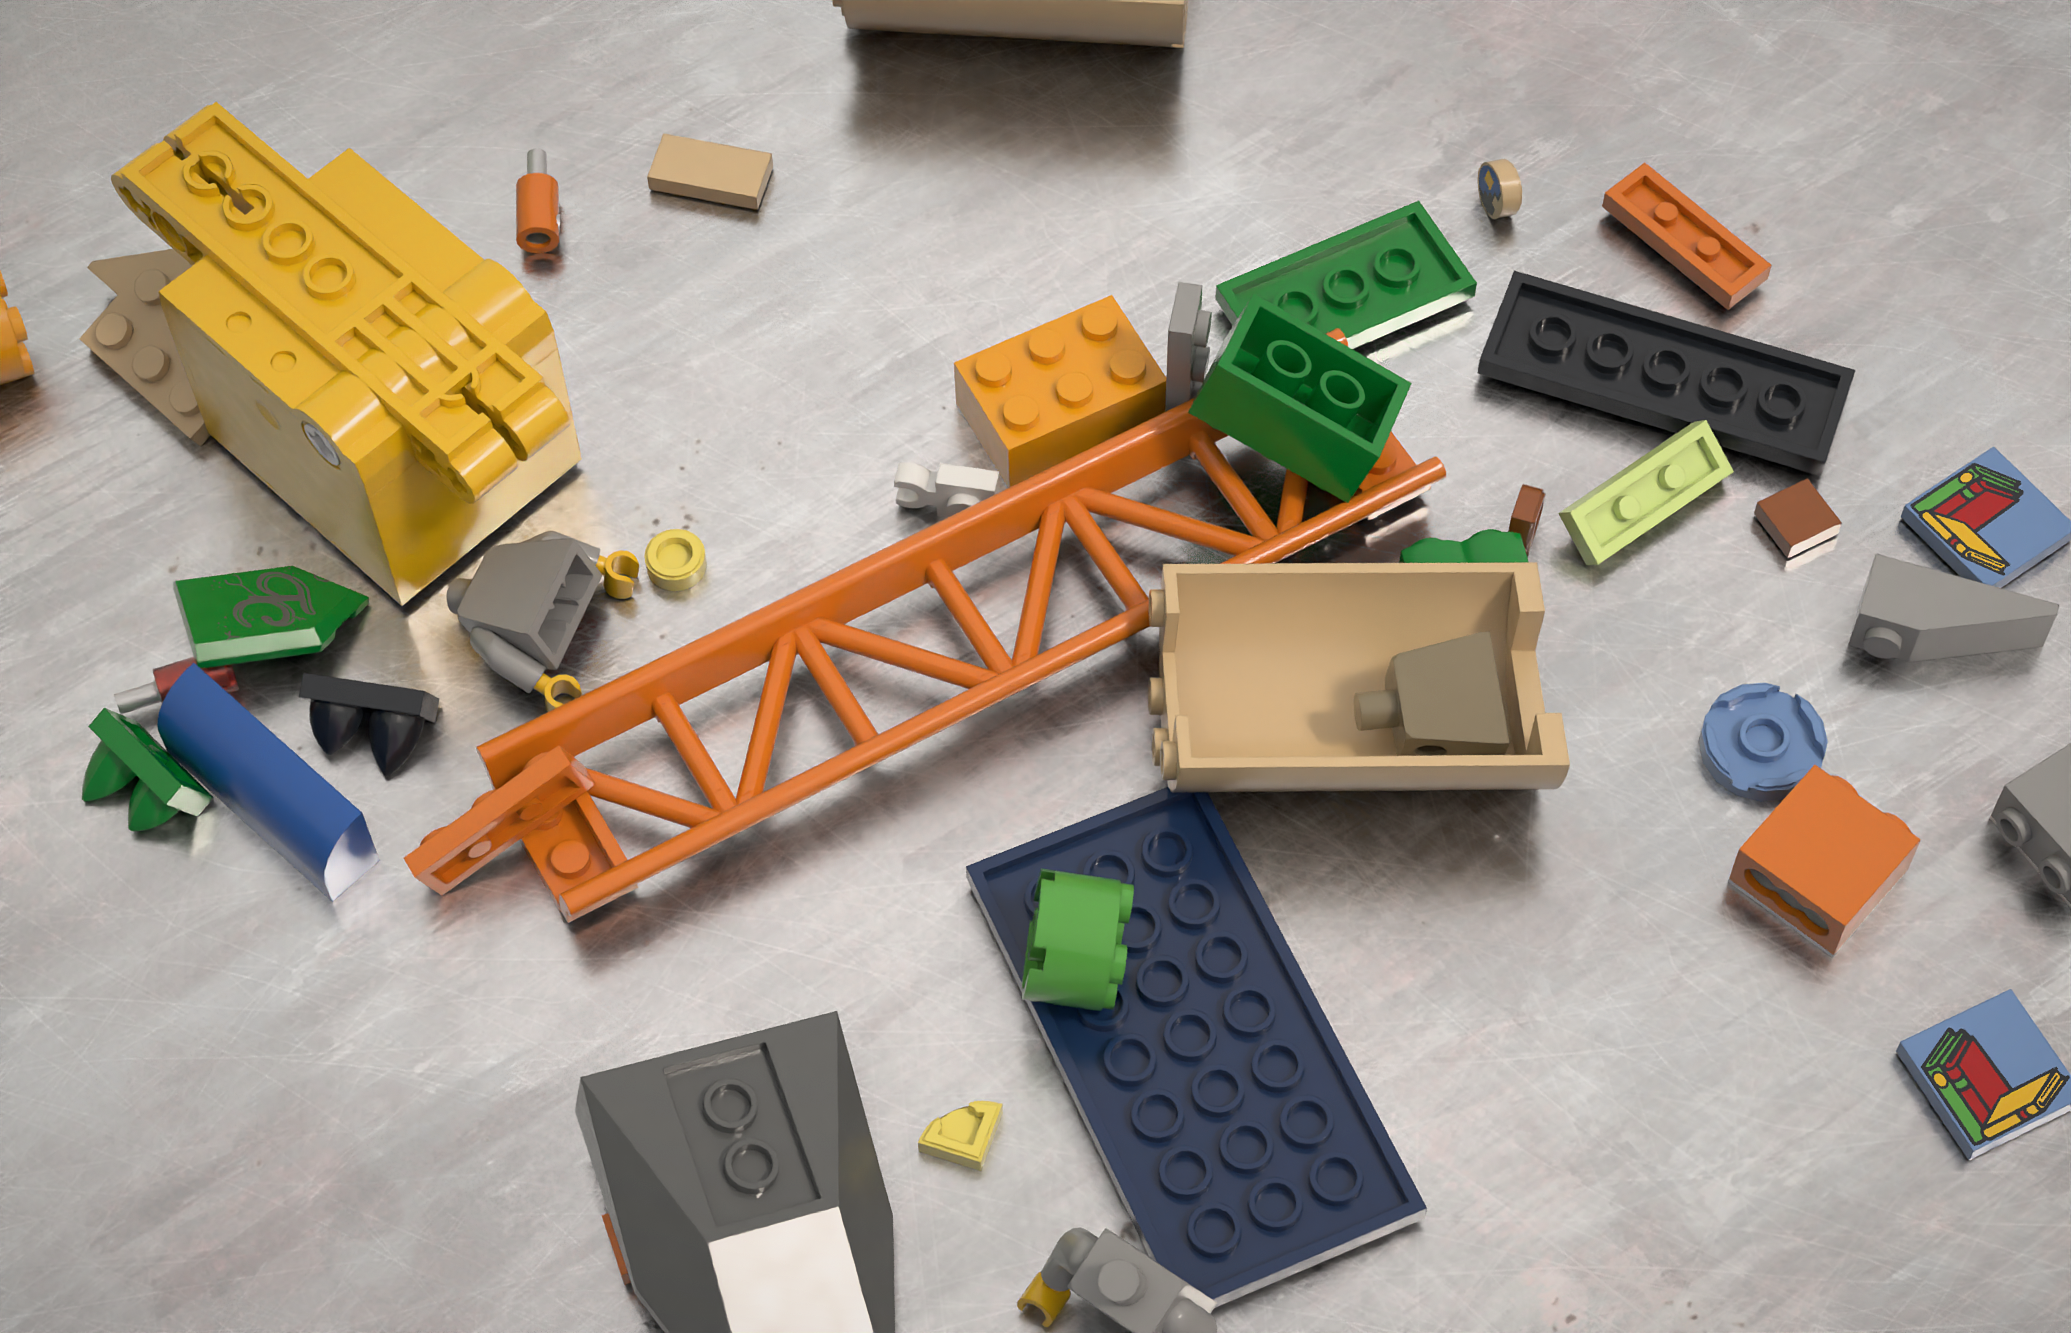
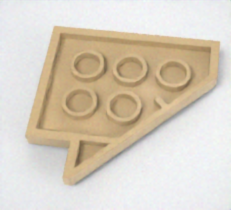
M174 249L92 261L87 268L112 289L117 296L79 339L186 436L199 446H202L211 435L207 431L163 312L158 293L159 290L192 265Z

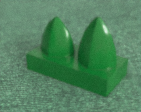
M103 708L88 726L101 741L93 752L85 771L82 800L87 802L109 796L125 787L138 776L140 779L132 792L128 807V829L130 831H143L157 827L171 819L179 810L198 817L214 798L136 720Z

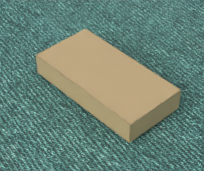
M663 133L647 176L648 186L650 190L758 210L773 168L772 153Z

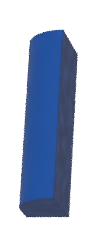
M195 663L190 665L181 674L167 693L158 715V731L167 752L332 902L336 900L380 861L363 813Z

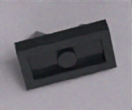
M303 673L299 698L310 702L309 721L313 735L318 745L328 755H332L348 743L358 730L364 712L370 713L369 739L371 750L384 776L393 774L409 758L418 743L424 721L436 722L439 698L423 690Z

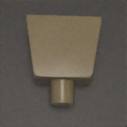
M1490 631L1479 632L1399 653L1390 660L1385 675L1386 690L1360 692L1354 695V715L1357 729L1364 731L1392 728L1397 756L1505 755L1510 744Z

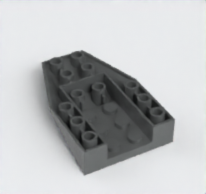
M837 1011L580 1077L575 1113L634 1293L664 1333H895L893 1213Z

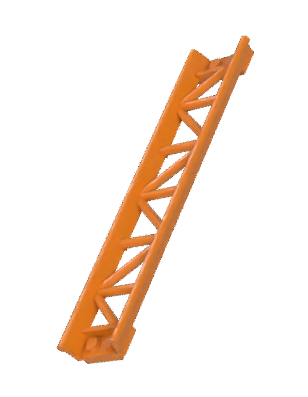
M1339 328L1326 333L1328 336L1348 346L1347 339ZM1194 397L477 746L476 750L485 767L492 789L495 790L520 774L527 762L533 757L544 752H550L558 745L575 757L655 717L658 723L661 722L712 808L586 768L596 785L519 840L559 912L563 913L569 923L637 889L638 883L1150 627L1148 596L1089 512L1234 556L1220 564L1277 563L1365 518L1371 520L1430 490L1432 484L1446 478V470L1443 463L1438 457L1434 456L1416 465L1394 434L1390 432L1379 459L1348 503L1344 501L1302 522L1309 481L1286 468L1277 526H1275L1215 444V442L1228 435L1188 413L1195 399ZM1190 455L1193 460L1197 459L1252 536L1111 493ZM1067 523L1119 597L1126 611L1038 654L1064 524ZM1039 529L1011 660L953 571ZM928 583L931 589L935 588L988 669L845 624ZM821 643L968 690L878 734ZM799 654L855 742V746L763 792L795 658ZM769 661L735 798L679 705ZM591 796L691 829L627 860Z

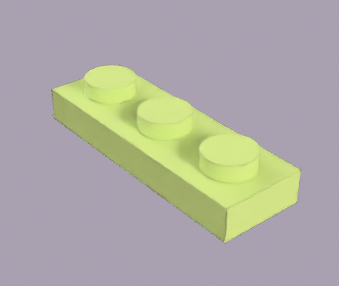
M1707 420L1695 421L1558 514L1585 564L1598 565L1734 471Z

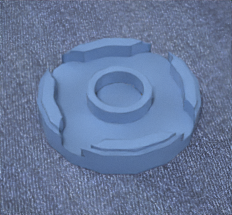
M1769 683L1742 684L1720 694L1711 705L1709 712L1705 715L1698 741L1703 764L1717 783L1737 796L1760 802L1783 800L1814 765H1817L1819 768L1822 767L1828 740L1823 720L1810 702L1798 694L1792 697L1788 693L1780 692V686Z

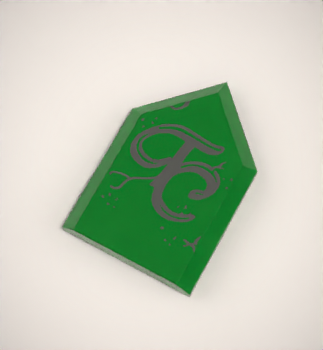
M295 566L173 582V590L196 665L201 669L322 652L335 639L336 630L349 617L353 619L369 604L368 596Z

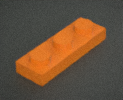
M1645 162L1605 192L1602 204L1605 210L1727 310L1768 279L1772 266L1769 262Z
M558 745L550 752H544L533 757L527 762L520 774L499 789L488 791L478 797L469 811L447 827H441L430 832L423 838L420 846L405 856L404 860L416 879L443 896L596 784L585 766Z

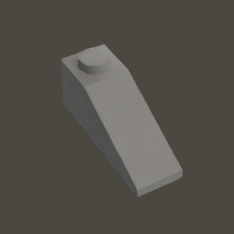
M1876 553L1863 589L1848 645L1864 649L1869 654L1878 658H1895L1906 662L2043 647L2057 616L2059 604Z

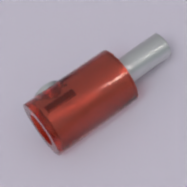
M194 656L153 669L154 682L114 694L120 714L159 702L163 703L170 688L190 665L196 664ZM232 664L202 668L226 692L231 693L240 690Z

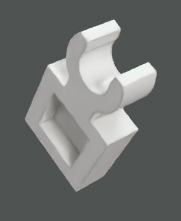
M902 462L898 464L894 487H898L896 504L908 508H920L926 505L937 506V516L950 517L999 493L1000 474L999 471L940 463L938 472H933L919 464Z

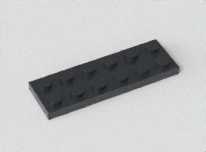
M1514 270L1479 359L1477 373L1676 433L1695 421L1707 420L1720 446L1822 476L1856 370Z

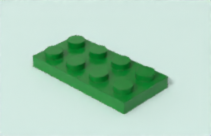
M1418 200L1216 285L1215 300L1231 324L1234 325L1252 294L1255 293L1325 334L1339 328L1347 339L1348 347L1354 349L1475 297L1477 282Z

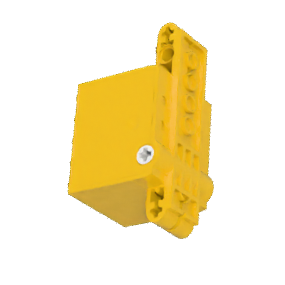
M215 102L202 108L164 136L162 142L153 144L111 175L112 184L125 205L139 220L192 265L159 290L158 293L169 329L208 433L401 606L582 460L560 355L547 311L533 301L523 285L505 267L494 260H484L351 148H348L310 178H306L232 114Z

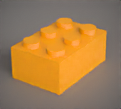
M1112 295L954 362L956 404L1008 488L1165 412L1166 376Z

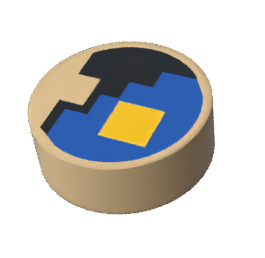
M1499 159L1481 164L1477 178L1478 192L1487 215L1492 219H1498L1517 214L1522 203V186L1514 165L1507 159Z

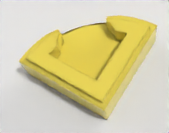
M991 1101L970 1102L969 1106L951 1111L941 1118L937 1117L930 1122L918 1141L919 1152L982 1171L1003 1115V1104Z

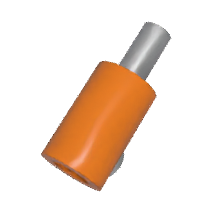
M538 148L528 151L527 174L519 178L516 183L517 245L527 252L537 254L555 249L559 244L560 233L558 182L554 177L547 174V154L544 150Z

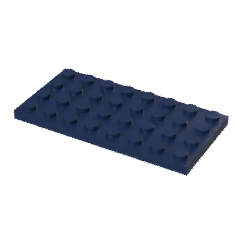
M1166 787L966 866V878L1022 994L1024 990L1022 989L1027 937L1030 921L1033 920L1034 910L1039 905V902L1033 900L1041 868L1120 880L1121 883L1134 885L1129 923H1124L1121 944L1127 945L1125 973L1122 985L1118 984L1113 1010L1102 1008L1101 1011L1025 1001L1148 1256L1217 1302L1214 1308L1425 1219L1427 1207L1208 792H1171L1169 787Z

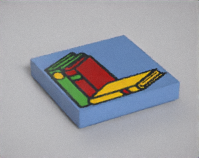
M1994 446L1907 503L1901 514V518L1960 577L2002 588L2071 541V520Z
M2012 989L1900 1041L1897 1047V1054L1968 1160L2071 1111V1075Z

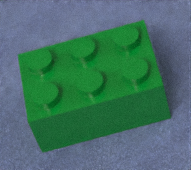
M1253 293L1224 339L1188 413L1257 451L1265 458L1308 480L1318 488L1348 503L1379 459L1412 383Z

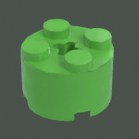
M1040 869L1033 900L1039 902L1038 908H1035L1033 920L1029 924L1022 978V989H1024L1022 1000L1101 1011L1102 1008L1113 1010L1118 984L1122 985L1125 973L1127 945L1121 944L1124 923H1129L1134 885L1121 883L1120 880Z

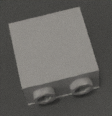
M2070 743L2005 784L1990 816V820L1998 827L2004 839L2015 846L2035 868L2044 883L2071 908Z

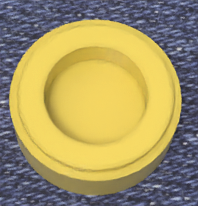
M670 529L663 531L653 537L645 549L644 557L648 576L661 589L668 591L689 589L695 586L706 572L707 560L704 545L695 534L687 530Z

